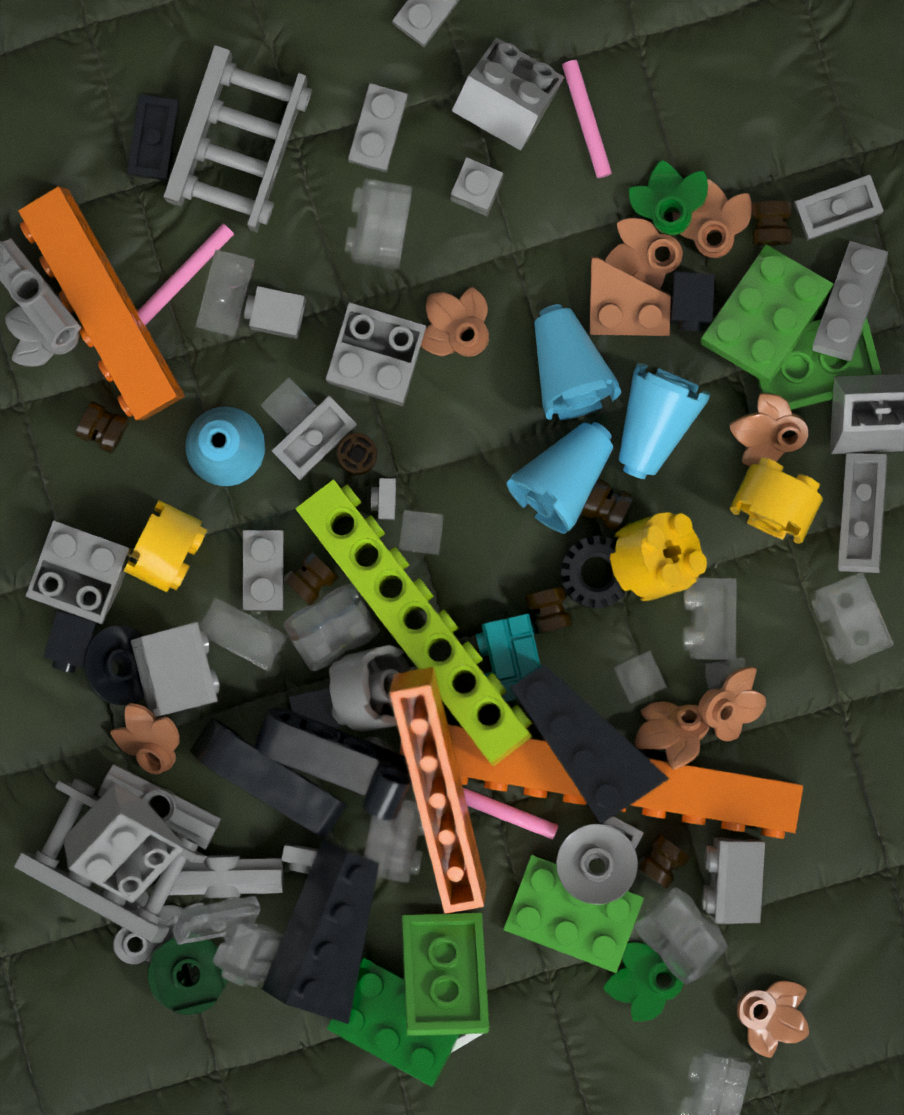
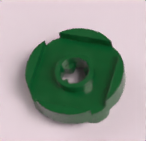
M192 932L178 933L166 938L160 945L155 946L150 954V960L147 965L149 988L154 998L161 1005L175 1013L193 1015L208 1010L218 1001L217 998L221 995L223 988L225 989L228 982L229 971L225 956L220 948L207 936ZM185 963H191L190 966L192 968L194 965L198 967V973L193 975V982L190 984H183L184 979L181 978L178 981L176 977L177 972L182 970V965Z

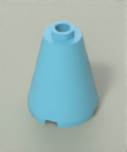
M556 304L539 312L540 317L535 320L534 326L542 406L546 418L552 420L553 413H558L560 420L580 417L603 408L600 400L609 395L612 402L616 400L622 393L619 382L572 309L563 308L562 305Z
M637 363L633 371L618 460L625 464L624 472L634 477L645 479L647 474L656 475L707 404L711 394L707 390L697 394L699 385L659 368L655 375L650 372L646 373L648 365Z
M217 407L204 412L194 421L186 438V455L189 464L199 477L214 485L232 486L246 481L261 466L265 454V439L259 424L251 415L234 407ZM225 435L227 439L226 444L222 448H215L214 443L217 438Z
M593 422L592 425L582 423L515 472L507 482L510 493L523 508L529 504L538 513L534 518L540 523L561 534L569 532L574 527L613 450L610 432L596 422Z

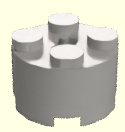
M390 645L345 655L341 660L335 661L329 669L331 678L330 694L333 704L332 715L339 724H346L351 729L360 732L398 725L390 695L393 675L418 670L417 667L409 666L407 660L402 656L405 653L402 649Z

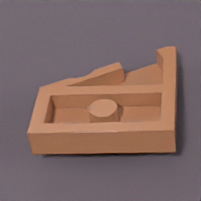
M591 256L589 334L670 336V294L645 283L626 271L620 270L597 256Z

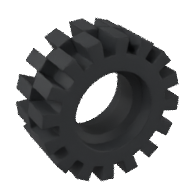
M600 536L584 538L575 543L564 555L560 567L561 583L567 595L579 605L588 608H604L615 604L626 595L627 591L621 588L613 574V570L611 580L602 588L588 586L581 577V567L591 557H602L611 565L610 553L616 551V542L613 539Z

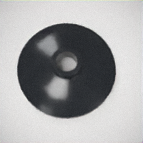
M123 625L105 628L91 639L85 650L83 666L87 682L98 697L110 704L123 706L129 703H136L145 697L131 640L143 637L144 635L134 628ZM111 661H115L118 665L117 674L111 668Z

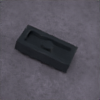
M139 94L127 169L128 175L168 181L180 105L179 100Z

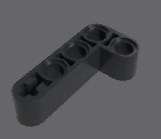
M273 707L268 709L254 745L255 749L267 758L365 795L363 808L371 815L383 820L391 821L398 817L412 782L406 756L283 708Z
M213 717L210 718L190 749L194 757L203 765L324 839L328 837L348 806L344 801L287 765L263 756L255 749L253 744Z

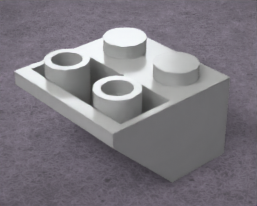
M495 38L469 74L452 112L521 151L536 129L565 76L554 71L548 64L538 62L519 51L513 44L505 43Z
M349 302L326 376L327 383L404 406L426 325Z
M904 374L834 377L829 450L831 454L904 451Z
M53 521L25 597L103 624L121 587L126 573L124 569L128 561H130L134 550Z
M198 622L131 640L147 708L154 713L155 717L218 701L216 693L219 692L218 678L215 671L209 668L206 656L209 653L208 638L206 633L199 629Z
M116 784L111 786L63 838L70 870L132 903L184 850L183 843L145 800Z
M713 836V846L706 845L705 869L711 872L710 886H703L702 909L709 913L708 916L714 923H760L765 842L763 840Z

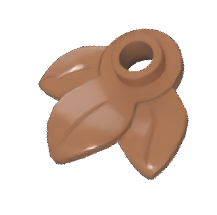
M707 179L708 195L706 201L700 208L692 212V221L689 227L680 235L695 241L697 249L704 256L720 258L732 249L734 236L747 228L751 220L752 202L748 193L739 194L727 200L723 191L714 182ZM673 212V222L679 218L680 215ZM712 232H718L722 235V241L718 245H710L707 242L708 235Z
M628 218L619 221L617 229L624 243L616 246L604 261L660 289L665 275L674 271L681 263L683 252L680 243L670 235L659 234L654 225L647 220ZM660 246H665L670 251L669 258L665 261H658L655 258V251Z
M470 287L463 293L460 299L445 292L428 295L426 312L431 325L426 327L421 347L437 356H446L453 352L466 357L480 354L489 342V331L484 324L488 313V305L482 294L475 288ZM467 330H473L475 332L473 339L467 342L463 341V333Z
M771 393L759 394L757 402L758 412L742 416L729 424L734 437L747 447L742 456V463L748 466L758 464L762 457L775 462L778 461L784 452L800 449L806 443L809 435L805 420L791 412L788 401L779 395ZM788 430L796 432L790 438L782 437L783 433Z
M748 666L731 673L721 689H710L702 696L699 702L698 710L703 721L710 727H713L716 736L723 741L737 739L741 733L742 724L756 720L766 707L765 696L756 690H752L757 671L755 667Z
M654 702L641 709V714L647 722L637 732L635 747L638 749H666L668 763L671 769L674 770L683 767L696 758L700 752V740L706 735L710 726L703 721L702 716L699 714V706L688 704L679 707L670 702ZM694 720L695 722L685 723L684 721Z
M129 703L125 708L126 727L112 729L110 732L111 736L125 753L136 756L138 764L145 771L151 774H161L163 771L169 770L176 761L174 750L180 743L177 727L168 717L156 719L154 713L148 708L139 704Z
M786 980L776 981L765 991L760 989L750 990L739 999L737 1015L740 1022L747 1027V1042L755 1052L771 1058L777 1049L778 1041L797 1043L808 1037V1023L803 1014L796 1009L807 992L802 985ZM762 1004L763 1011L761 1015L754 1017L753 1010L755 1006Z

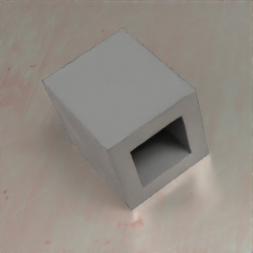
M466 157L451 192V201L488 216L502 183L503 173Z
M257 286L256 295H248L244 318L250 319L249 326L251 330L298 339L306 299L305 296Z

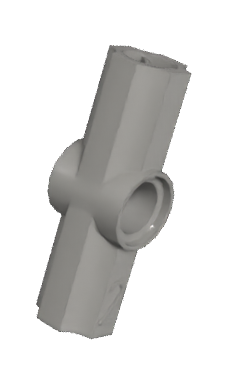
M11 238L6 241H0V281L9 291L12 299L23 309L53 349L67 346L76 338L81 326ZM39 288L34 297L26 299L31 290Z
M116 764L112 765L98 793V796L102 797L113 784H116L145 800L148 804H150V800L154 796H164L170 803L169 814L161 818L174 834H181L197 842L204 849L210 843L221 820V817L177 796L170 789L161 788Z
M239 855L207 856L204 863H194L186 860L169 895L205 894L207 898H231L249 893H283V861H281L282 858H240Z

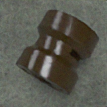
M761 201L752 203V217L759 221L756 224V229L752 232L754 245L778 246L792 244V230L788 227V222H785L792 215L791 202Z
M92 401L77 427L75 436L86 442L93 440L99 443L100 449L113 454L127 429L129 419L120 414L111 415L106 412L104 406Z
M352 433L345 436L339 443L337 458L342 468L348 473L363 475L370 472L375 466L378 459L377 448L367 435Z
M598 478L581 514L590 519L598 517L604 521L606 527L617 531L634 496L625 491H613L609 483Z
M310 550L302 558L303 566L297 570H290L283 580L304 601L312 606L319 599L321 588L323 586H331L339 577Z
M564 587L525 595L527 608L534 610V619L531 622L534 635L572 626L570 613L566 612L562 606L566 599Z
M658 833L651 843V856H642L638 861L637 868L668 889L674 881L672 870L684 867L691 856Z

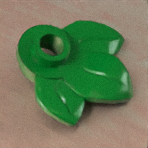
M662 160L659 161L651 173L648 187L635 186L629 188L630 203L638 215L653 220V224L658 231L666 235H677L689 227L692 221V212L705 203L708 195V180L704 171L695 172L683 179L676 169ZM670 212L680 215L674 222H669L665 219L666 215Z
M633 942L627 943L622 957L625 968L612 975L604 985V991L610 997L622 1003L632 1004L631 1017L633 1022H646L658 1017L663 1011L666 1000L675 998L681 992L684 984V975L676 963L670 960H661L652 946ZM661 974H666L671 978V984L665 988L660 987L656 982V978Z

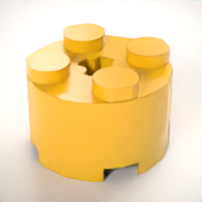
M762 457L758 464L749 466L729 509L734 515H739L740 511L749 515L747 524L781 540L788 533L794 536L793 541L800 544L803 542L823 501L822 496L817 492L820 484L802 474H798L797 478L783 473V466L771 459Z
M159 500L154 510L161 513L160 517L154 514L151 515L131 557L138 561L136 564L128 561L124 572L167 593L169 588L177 591L189 568V565L183 563L188 552L195 555L207 529L201 527V520Z
M670 512L655 514L625 525L615 535V537H618L616 551L610 553L613 574L623 590H632L637 596L641 597L640 600L642 601L655 600L686 590L697 581L699 575L706 571L707 559L702 553L699 538L693 530L692 521L682 513L676 515Z

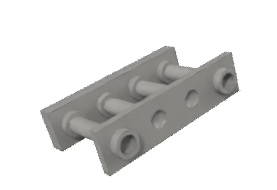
M215 45L164 194V199L167 203L182 207L185 198L191 200L192 197H196L250 215L247 224L249 230L258 232L260 223L267 225L270 219L274 202L268 199L298 110L306 111L312 89L307 88L306 75L298 73L294 87L237 69L236 64L231 62L233 57L230 50ZM232 83L288 102L281 125L223 106L224 102L219 100L223 85L229 87ZM220 121L276 140L269 162L211 144V139L206 138L210 123L217 124ZM205 159L262 177L256 200L199 182L198 177L193 175L198 160L204 162Z
M74 778L72 783L58 781L55 788L70 796L42 851L37 850L36 854L21 853L14 867L149 942L163 943L170 928L159 923L162 918L159 913L186 860L194 863H204L207 856L196 851L199 846L197 842L177 834V838L183 843L184 850L161 873L145 906H140L138 910L125 904L126 899L107 889L103 892L92 886L91 880L72 870L68 873L57 867L59 860L56 857L64 844L63 838L71 830L83 805L86 804L92 808L100 799L93 795L96 788L79 779Z

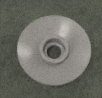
M591 824L578 828L564 840L557 856L559 879L566 891L581 902L602 905L616 901L631 888L636 878L638 867L636 851L630 840L622 832L611 826ZM595 860L603 862L605 866L604 871L599 874H595L589 869L590 863Z

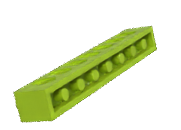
M333 479L295 509L418 669L434 667L442 701L494 767L532 737L526 730L532 724L518 705L510 709L501 697L507 693V690L494 673L486 677L479 669L477 664L483 659L469 641L463 645L459 643L452 634L458 627L444 609L438 614L428 602L434 597L420 578L412 582L404 571L409 566V563L396 546L391 550L385 547L380 540L385 535V532L372 515L364 519L355 508L362 502L349 485L346 484L340 488ZM342 517H351L354 519L352 531L346 535L336 534L334 526L337 520ZM366 548H375L378 550L377 561L368 567L359 565L358 556L360 552ZM390 579L402 581V591L395 598H386L382 594L383 585ZM415 610L424 611L427 614L426 624L418 630L407 628L406 619L408 615ZM438 642H447L451 645L449 658L442 662L432 660L430 656L432 647ZM464 673H470L476 678L475 688L467 694H461L455 690L456 679ZM488 705H495L501 711L499 721L492 726H485L479 720L480 711Z

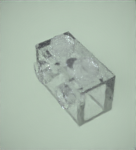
M863 572L854 573L814 590L817 599L811 601L820 623L827 621L832 636L828 637L827 641L836 660L842 658L844 664H852L894 646Z
M696 578V582L684 590V610H691L690 627L684 626L683 648L684 651H690V659L736 660L737 579Z

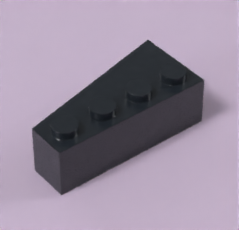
M545 664L510 686L601 824L669 780L661 770Z
M325 839L322 840L262 986L263 991L286 1005L349 1024L379 868L378 862L351 848Z

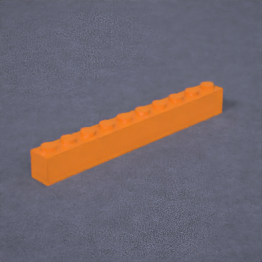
M448 724L463 785L468 784V778L484 780L483 788L507 792L509 784L524 787L523 795L547 798V793L550 791L562 793V801L586 805V801L545 740L530 738L493 767L462 726ZM401 740V746H400V752H399V754L405 756V752H404V748H403V744H402V740ZM647 758L669 780L631 804L632 806L643 807L642 815L665 819L667 811L682 814L681 821L686 823L705 825L706 818L722 821V829L745 832V826L749 825L761 827L760 835L784 839L785 832L796 833L803 785L692 765H684L673 770L668 761Z

